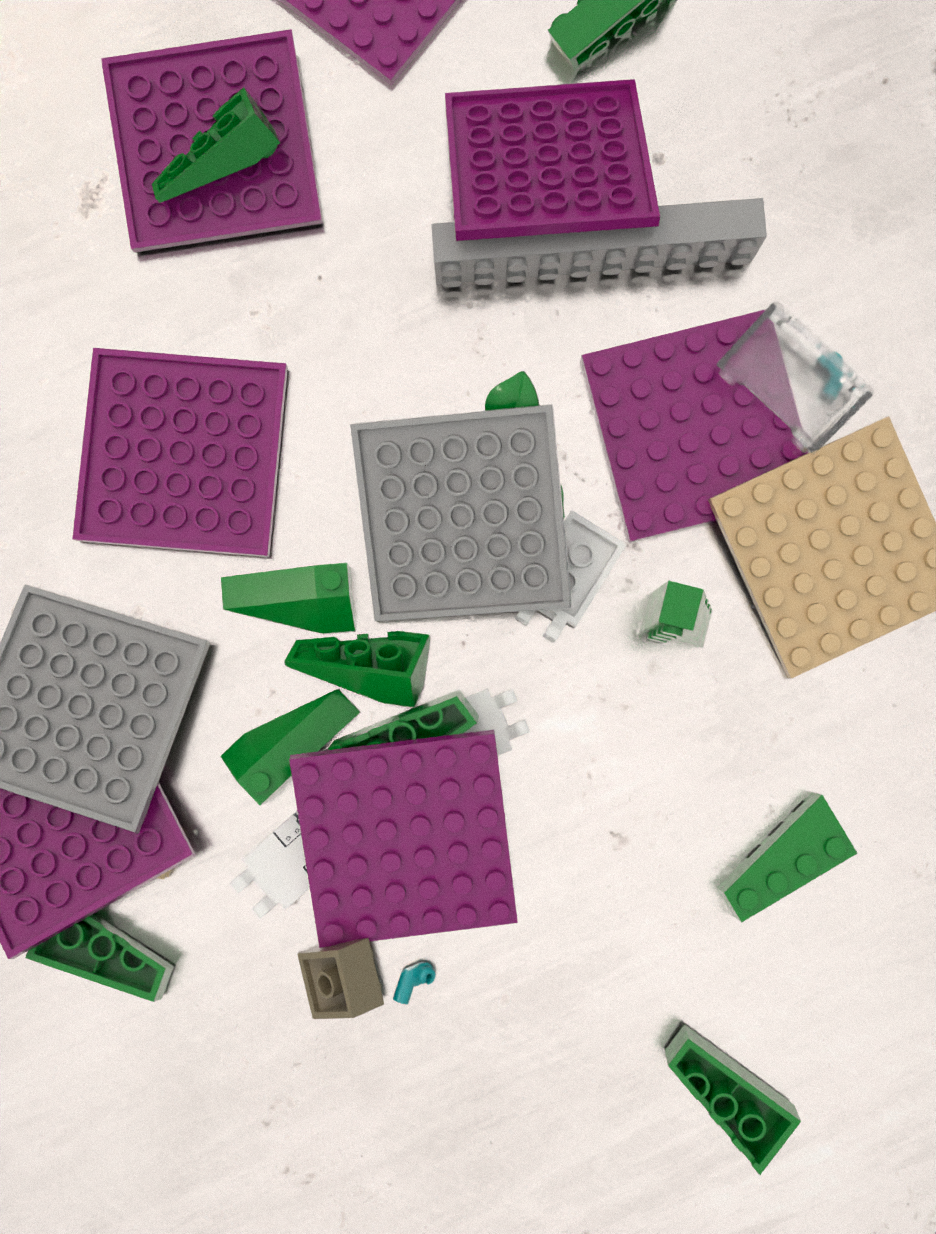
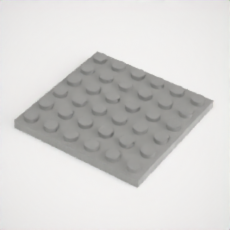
M553 404L350 424L375 621L571 608Z
M24 584L0 642V788L139 834L210 643L198 637Z

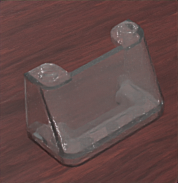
M778 301L773 302L716 364L721 368L718 374L728 384L733 386L737 382L748 388L791 428V432L794 435L791 439L792 443L802 452L806 453L809 450L813 455L874 394V389Z

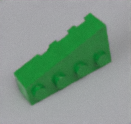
M578 0L577 6L567 14L562 13L554 19L551 27L548 29V33L553 44L575 71L604 51L610 43V38L613 36L615 38H622L631 32L637 19L644 17L647 21L657 14V6L665 0ZM666 0V1H667L668 4L670 5V4L673 3L675 0Z
M668 580L649 594L640 632L648 633L647 639L660 643L675 640L704 647L713 611L711 605L708 604L709 600L706 599L707 596L704 589Z
M459 689L334 740L328 749L334 750L463 734L477 724L479 715Z
M812 792L804 800L805 802L795 812H792L783 821L784 823L771 836H768L760 844V847L717 887L732 915L741 923L858 854L822 794Z
M95 913L32 948L25 957L34 962L151 1002L163 998L174 967Z
M684 1024L665 1050L669 1068L695 1099L699 1100L708 1111L709 1116L717 1125H720L730 1137L731 1142L751 1162L752 1167L761 1175L801 1123L795 1105Z

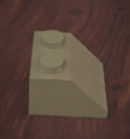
M368 938L356 939L329 947H318L297 953L313 1019L355 1018L384 1005L382 988L378 980L373 960V951Z

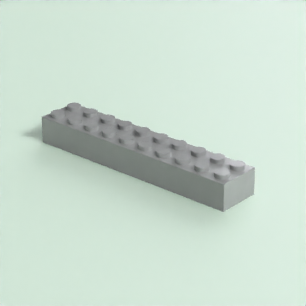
M763 198L658 206L660 222L657 227L456 241L455 222L433 223L431 228L436 285L443 284L444 287H458L462 282H475L477 285H487L493 283L494 280L507 279L508 282L515 283L524 281L526 277H539L541 280H551L557 278L558 275L571 274L572 277L580 278L588 276L591 272L615 275L621 273L622 270L635 269L636 272L644 273L652 271L655 267L679 270L685 268L686 265L699 264L700 267L708 268L718 265L719 262H731L732 265L747 264L754 259L767 237Z

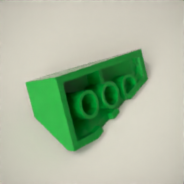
M244 87L215 112L212 117L216 122L206 133L197 132L192 138L194 142L190 147V151L186 155L184 153L177 155L154 180L152 188L155 199L159 203L252 166L262 158H268L275 152L277 145L280 144L276 131Z
M348 563L313 565L221 577L223 610L321 634L356 631L351 567Z
M391 631L387 632L388 637L369 639L368 634H357L356 640L339 641L336 637L301 639L295 641L284 663L286 667L378 702L415 707L424 686L430 635Z
M336 689L244 733L220 757L240 786L261 806L266 804L292 779L290 755L321 751L361 712L339 689Z

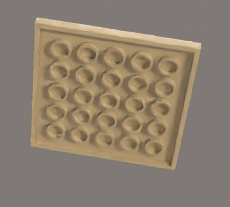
M889 416L707 499L787 678L792 679L936 611V522Z

